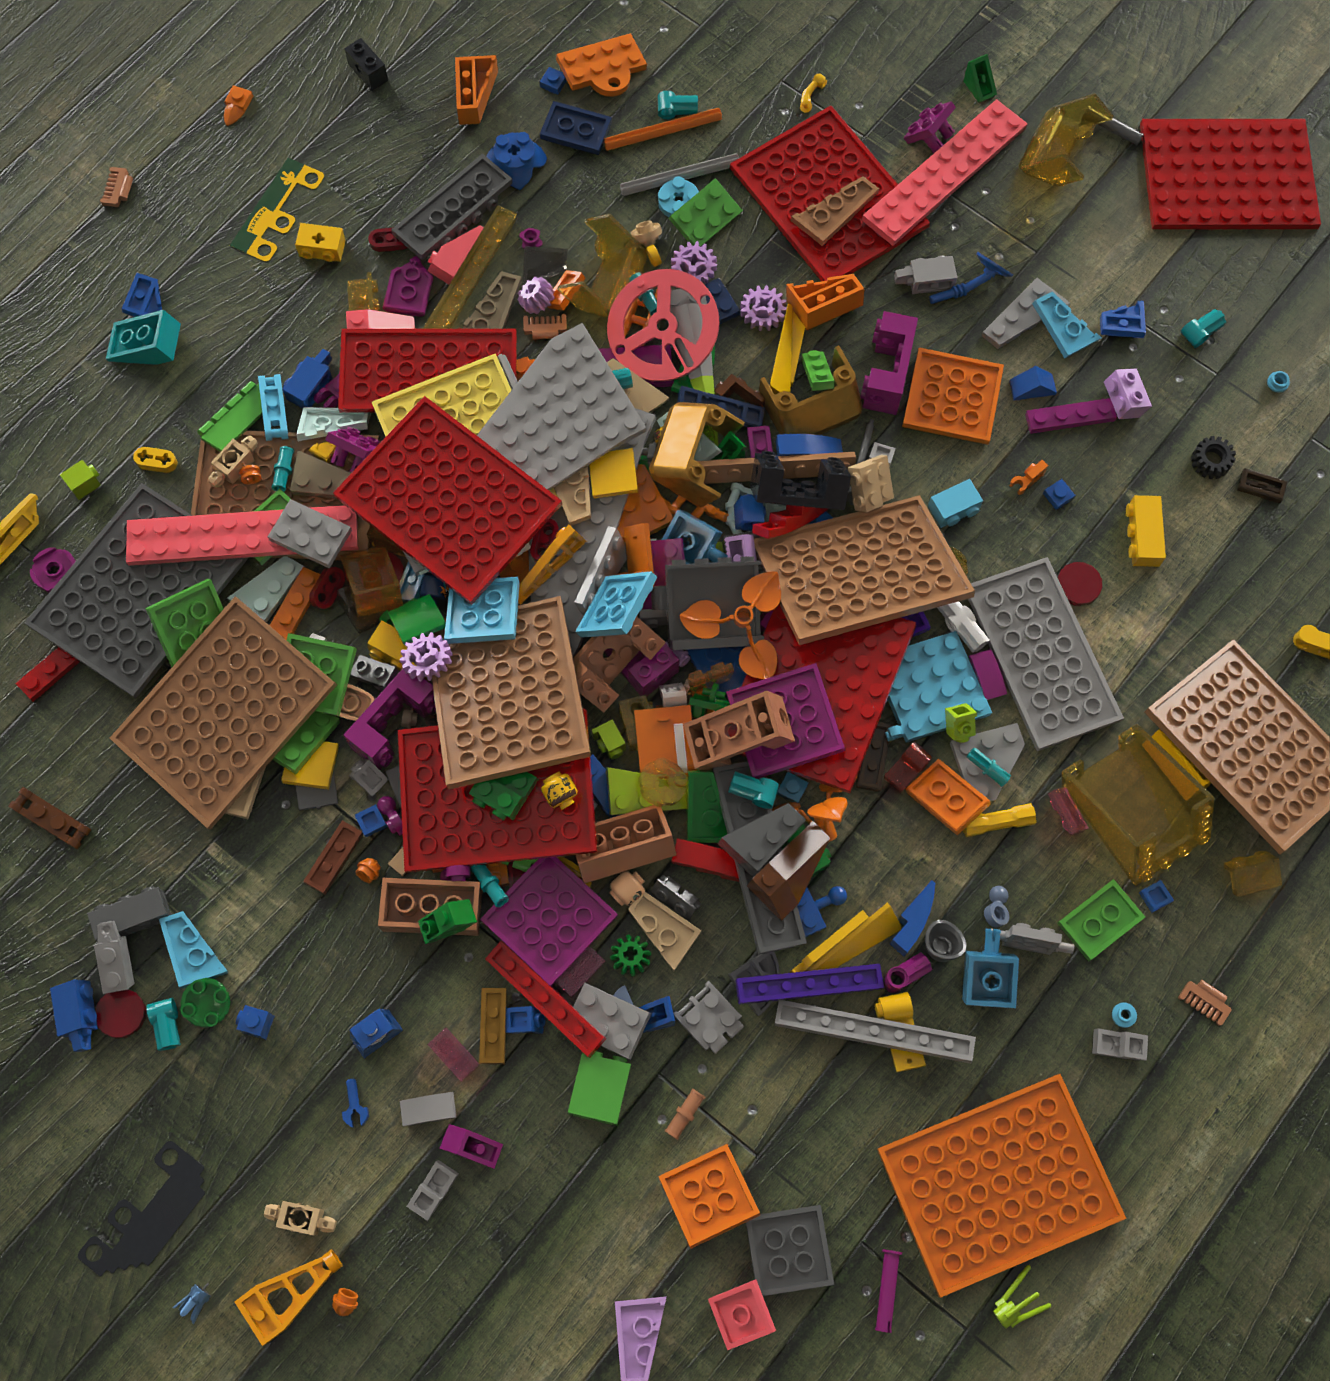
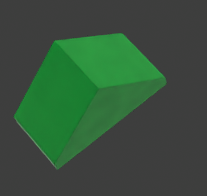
M988 54L968 62L963 80L977 102L985 101L997 95Z
M729 431L718 445L722 452L711 460L745 458L746 446L732 431Z

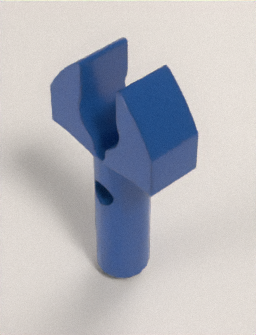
M348 1079L346 1085L349 1108L347 1111L342 1112L343 1120L350 1127L354 1128L352 1116L356 1110L360 1114V1123L364 1126L369 1118V1109L359 1105L356 1079Z

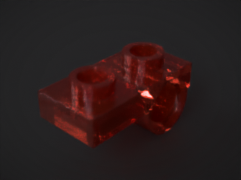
M914 742L885 774L884 779L902 793L929 764L933 757Z

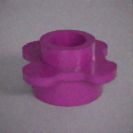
M528 228L520 233L524 250L534 247L540 248L542 246L538 229Z

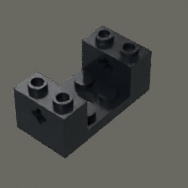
M770 451L755 453L750 488L756 502L845 510L851 475L841 459L836 457H829L828 460L821 459L816 484L806 480L797 483L790 479H783L784 468L775 453Z

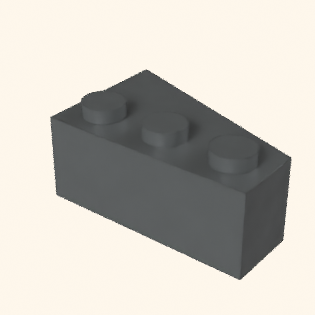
M788 803L727 834L720 839L718 845L754 877L797 832L806 819Z

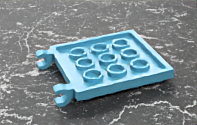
M957 631L908 646L888 696V702L898 725L888 728L885 735L888 742L904 737L907 743L946 730L945 708L967 703L977 712L975 720L992 714Z

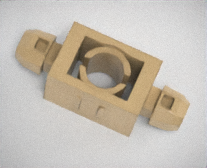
M247 436L241 441L242 444L232 439L214 458L211 464L215 472L213 471L208 478V482L213 487H220L225 482L224 479L233 485L241 476L239 470L244 466L251 465L255 461L251 454L258 444L255 438ZM232 460H237L236 462L229 464Z
M282 1201L281 1208L280 1205L273 1204L266 1205L265 1218L273 1221L277 1220L276 1227L287 1229L291 1232L296 1231L299 1234L305 1233L318 1236L319 1228L321 1232L329 1233L334 1232L337 1221L334 1218L328 1216L322 1218L324 1210L313 1208L309 1205L304 1206L301 1205L302 1203L295 1204ZM303 1211L306 1218L311 1220L310 1223L304 1222L298 1226L295 1223V1219L290 1218V1215H296L298 1212Z

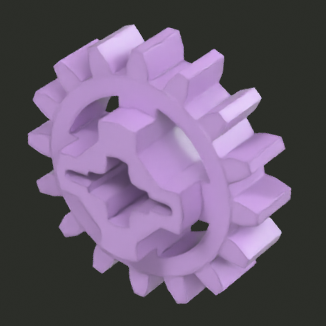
M696 241L694 246L687 242V247L679 246L680 252L674 251V258H671V265H673L671 269L684 271L707 284L709 281L708 277L714 278V271L717 270V264H715L717 258L713 256L712 249L706 250L707 244L700 247L698 241Z
M767 285L764 290H761L760 286H757L755 292L749 289L748 295H743V301L740 304L741 317H745L744 323L751 322L752 329L755 326H759V331H762L763 327L770 331L771 325L777 328L779 322L784 321V315L787 310L786 300H782L783 294H776V288L769 291Z
M421 633L420 639L412 637L413 643L406 642L407 650H401L403 657L400 658V662L405 673H409L411 679L417 676L419 681H422L424 677L431 681L432 675H436L439 678L441 670H448L445 664L452 663L450 656H452L451 649L447 640L443 641L441 635L435 638L433 633H430L428 637Z

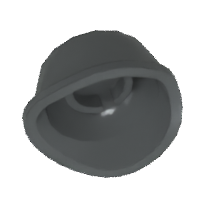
M937 920L926 931L925 948L932 959L938 962H947L964 954L966 940L962 932L954 924L946 920Z

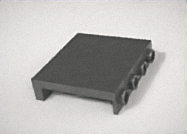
M754 556L740 557V561L733 562L731 557L717 558L718 562L709 563V559L704 558L695 559L693 564H686V560H672V565H665L669 648L671 650L750 646L746 628L738 627L734 620L719 624L720 632L716 637L701 639L692 635L683 626L680 614L701 600H710L717 604L721 610L720 619L734 615L736 609L740 606H750L751 604L745 602L742 598V589L749 579L758 575V565H762L761 561L754 560ZM754 607L752 609L754 616L750 627L753 642L756 644L758 641L764 640V636L761 635L760 611Z

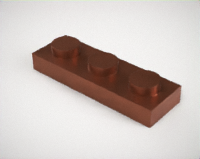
M342 820L303 882L326 895L364 835L363 832Z

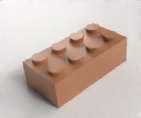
M659 803L595 823L597 852L575 855L585 884L676 856L670 828Z
M382 878L378 927L382 932L421 933L418 923L420 919L446 902L470 899L477 923L454 935L479 936L482 901L481 883Z

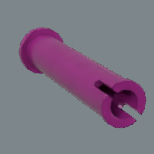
M882 1249L884 1259L875 1330L892 1333L899 1256L902 1255V1252Z

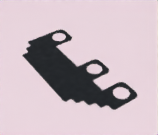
M166 1142L154 1158L155 1163L167 1172L170 1177L146 1208L141 1212L129 1201L123 1199L109 1213L108 1222L124 1234L116 1246L112 1249L101 1239L93 1236L79 1251V1260L97 1275L102 1276L106 1270L114 1273L118 1267L126 1270L131 1264L137 1268L142 1262L149 1266L205 1195V1191L201 1189L204 1179L200 1176L204 1166L174 1142ZM167 1149H174L178 1153L176 1163L170 1166L165 1165L162 1161L163 1152ZM122 1207L129 1208L132 1213L130 1221L126 1224H119L115 1219L117 1210ZM97 1244L102 1248V1256L97 1261H89L86 1257V1250L90 1245Z

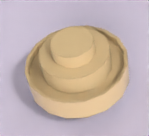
M644 221L636 225V228L631 232L633 242H638L647 247L656 243L655 240L659 238L662 229L659 223Z

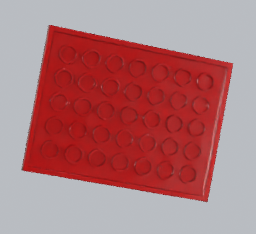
M832 106L825 108L730 163V170L821 282L827 281L829 277L854 273L927 229L930 225L929 220L925 217L892 246L862 221L863 215L898 184ZM862 176L879 188L878 194L823 246L791 222L792 215L806 211V208L810 205H816L822 202L828 195L840 192L841 188Z
M1305 119L1141 120L1140 130L1141 133H1144L1142 147L1152 229H1319L1321 220Z
M426 396L412 408L333 492L334 497L471 605L563 505L562 500Z
M780 604L773 610L763 634L764 640L769 641L777 653V667L773 677L816 663L845 747L844 752L784 771L851 793L915 631L916 622L900 617L799 645ZM746 674L742 686L761 681L762 679ZM735 724L729 727L728 734L730 737L737 733V726ZM745 752L739 754V755H742V756L746 757Z
M583 709L586 730L588 735L587 711L586 709ZM438 725L398 730L405 872L446 869V867L454 865L474 866L597 852L590 757L527 771L539 780L515 819L511 820L506 817L505 820H502L492 814L494 809L486 805L483 809L472 802L474 797L469 792L474 784L448 790L445 781ZM557 772H560L561 775L568 774L578 791L577 795L572 798L575 803L563 810L560 806L550 807L541 791L544 785L543 780Z

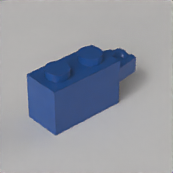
M322 349L315 358L307 356L303 362L297 365L295 373L285 381L282 388L286 400L302 409L303 407L313 406L315 394L321 388H325L333 379L329 370L330 367L328 366L332 360L330 352Z
M74 979L50 988L57 1037H69L74 1052L90 1050L91 1032L98 1029L91 982Z

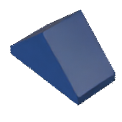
M1037 366L1009 380L1013 400L1057 394L1052 373Z
M669 996L639 1007L651 1013L643 1033L675 1026V1018Z

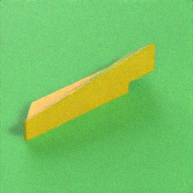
M789 303L770 382V388L774 395L783 391L791 392L805 331L804 324L794 313L793 307Z
M888 902L870 917L862 910L809 953L789 973L837 968L899 932L901 924Z

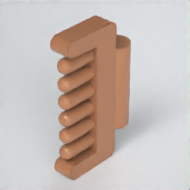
M110 167L111 173L109 177L111 178H108L109 182L106 183V191H104L100 202L103 206L119 207L121 201H127L133 177L128 175L129 173L126 168Z
M562 314L561 319L560 316H557L556 323L555 317L551 316V324L549 316L545 318L546 324L543 316L540 317V324L539 317H535L534 324L533 317H530L528 320V316H524V334H532L533 340L552 339L558 336V333L567 331L566 315Z
M1201 980L1198 985L1192 981L1187 982L1178 996L1179 1000L1185 999V1003H1190L1191 1007H1195L1197 1004L1195 1009L1199 1011L1202 1008L1201 1014L1207 1012L1206 1017L1210 1018L1212 1016L1211 1020L1213 1022L1216 1021L1218 1026L1223 1025L1232 1010L1224 1004L1227 996L1204 980Z

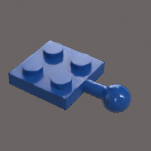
M835 886L829 890L827 896L816 901L813 900L808 888H806L797 905L805 938L826 929L819 910L830 904L837 906L844 904L847 900V892L844 888Z

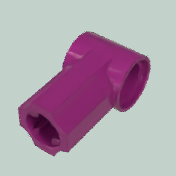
M920 952L899 966L891 968L885 975L883 984L888 992L899 993L903 988L930 973L933 969L928 958ZM890 976H898L901 979V985L894 984Z

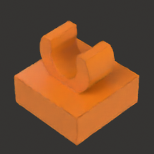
M501 863L485 864L491 874L499 879L500 887L509 886L507 865Z

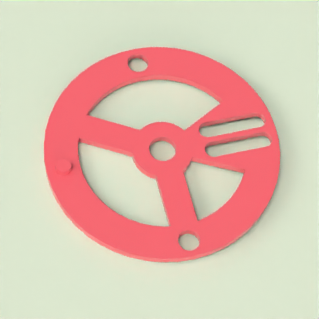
M674 269L650 271L629 282L613 302L607 322L610 348L619 363L629 368L642 379L657 382L675 380L697 369L711 353L719 332V312L709 289L693 275ZM658 287L657 312L650 317L647 327L625 339L624 322L630 306L640 295ZM671 287L680 288L689 293L700 307L702 330L696 345L676 333L678 322L676 317L670 312ZM709 296L710 302L702 304V297ZM660 320H667L669 322L668 328L664 331L657 329V324ZM654 338L662 340V364L645 362L635 356L632 351ZM677 339L682 340L694 362L692 367H687L675 345ZM667 345L673 346L684 367L683 372L678 373L666 352L665 348ZM619 346L625 347L623 354L616 353V349Z

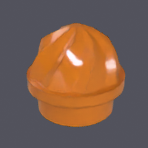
M366 858L358 863L355 873L361 880L371 883L379 877L381 867L377 860Z
M340 1288L332 1299V1306L339 1316L351 1314L358 1306V1294L350 1289Z

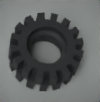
M1210 436L1209 439L1206 437L1199 442L1193 451L1191 461L1194 462L1192 466L1193 468L1198 467L1196 469L1197 473L1203 472L1202 477L1205 478L1206 475H1209V479H1213L1214 476L1216 479H1219L1221 476H1225L1236 460L1234 457L1236 451H1232L1234 448L1232 444L1227 445L1229 442L1227 439L1222 442V437L1219 436L1216 440L1215 436ZM1214 452L1218 454L1221 458V463L1215 464L1210 462L1206 458V453Z

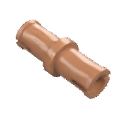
M692 1088L682 1106H678L676 1109L677 1114L667 1129H665V1132L678 1140L689 1121L692 1122L695 1117L693 1115L706 1097Z

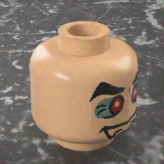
M624 871L611 882L610 888L612 890L609 893L621 906L624 904L631 906L633 902L645 893V888L642 886L645 881L636 871L633 874L629 871Z

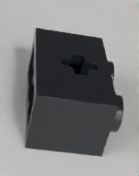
M362 38L344 48L348 65L371 91L388 81L385 64Z

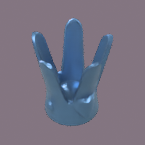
M209 1283L203 1288L195 1284L191 1288L190 1293L172 1308H176L182 1303L178 1310L181 1311L180 1315L183 1317L195 1306L191 1314V1321L194 1324L204 1303L208 1302L211 1297L205 1290Z

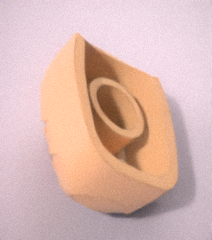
M348 684L339 717L356 721L375 700L374 696L363 689Z

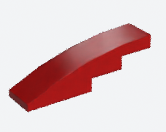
M786 505V510L771 512L769 522L753 524L752 533L767 539L785 535L818 518L828 509Z
M677 838L675 844L676 856H672L671 860L673 864L696 868L700 872L719 875L723 879L740 882L735 861L725 850Z

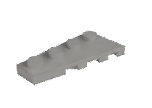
M1036 278L983 331L982 337L999 349L1018 338L1021 333L1028 329H1033L1038 323L1042 322L1032 305L1035 300L1053 292L1068 307L1070 302Z
M608 526L574 602L582 615H585L604 578L617 575L627 560L625 542L616 527Z

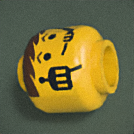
M557 772L543 780L544 785L541 791L550 807L560 806L563 810L575 803L572 798L577 795L578 791L568 774L561 775L560 772Z

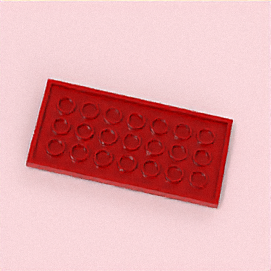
M341 329L339 413L375 412L372 404L375 400L495 353L496 356L499 354L506 355L516 377L517 329Z

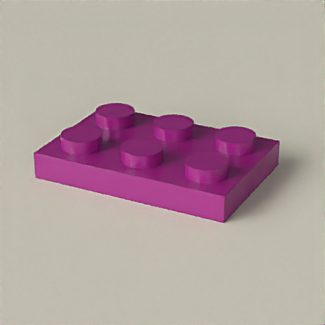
M683 538L650 541L653 572L657 576L654 586H666L665 565H672V560H685ZM651 592L644 601L642 610L652 609Z

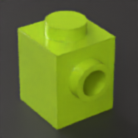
M83 460L60 474L78 500L101 486L97 480V477L100 476L92 464L87 466Z

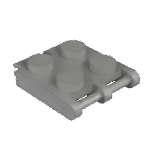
M707 981L705 983L706 987L695 997L691 996L689 1002L679 1012L675 1011L673 1014L677 1021L705 1051L710 1048L716 1054L728 1043L723 1034L726 1033L732 1039L744 1028V1025L739 1021L742 1016ZM709 990L710 992L706 994L700 1002H698V1000ZM692 1005H694V1007H693L690 1011H688L685 1016L682 1017V1015H683Z

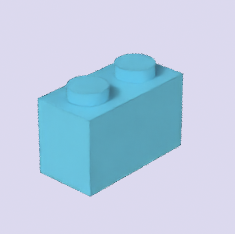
M968 479L932 496L928 508L940 528L946 525L950 527L957 524L965 516L972 517L980 511L983 499L972 481Z

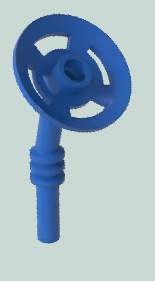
M977 252L978 259L985 266L984 273L966 284L961 283L956 285V287L952 286L949 290L929 296V301L931 304L949 298L954 297L956 299L966 296L967 292L987 282L991 277L994 278L996 274L1006 277H1012L1014 274Z

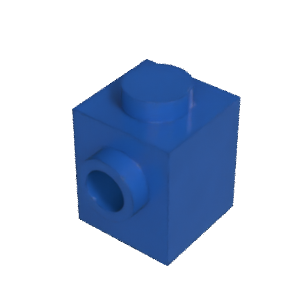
M752 494L741 496L734 504L736 530L752 531L753 524L764 522L766 508L763 506V503L756 502Z
M245 1005L243 1011L240 1010L236 1018L237 1030L266 1040L275 1016L267 1011Z

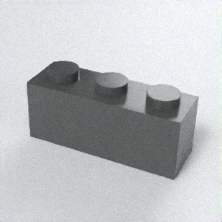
M151 886L144 888L140 894L135 896L126 895L120 897L116 903L96 906L94 911L87 914L94 938L98 942L97 925L100 923L115 921L119 935L122 937L159 924V919L171 915L165 892L159 887Z

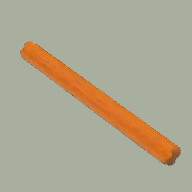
M715 108L604 138V146L606 150H612L721 120L722 113L720 108Z

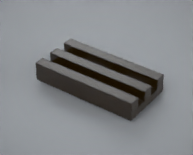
M1246 468L1243 469L1237 491L1276 503L1283 501L1288 481ZM1247 477H1248V478H1251V479H1255V480L1261 481V482H1256V481L1249 480V479H1247ZM1268 484H1271V485H1274V486H1278V487H1281V488L1278 489V488L1269 486Z

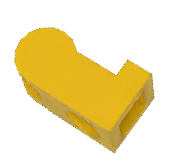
M1305 625L1294 635L1293 642L1297 648L1330 659V634L1318 631L1312 625Z

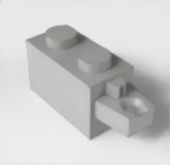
M937 256L936 258L911 260L909 266H905L904 269L895 270V284L911 286L912 294L949 290L952 286H955L957 281L953 256Z
M115 921L100 923L97 925L98 943L94 945L103 994L127 990L135 982L126 936L120 937Z

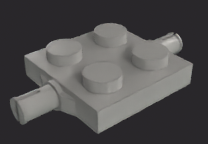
M1017 923L1012 925L1009 930L1001 931L1000 940L1003 941L1002 946L1048 955L1058 951L1073 954L1074 944L1061 942L1062 934L1055 933V930L1050 928L1037 930L1032 929L1028 924Z

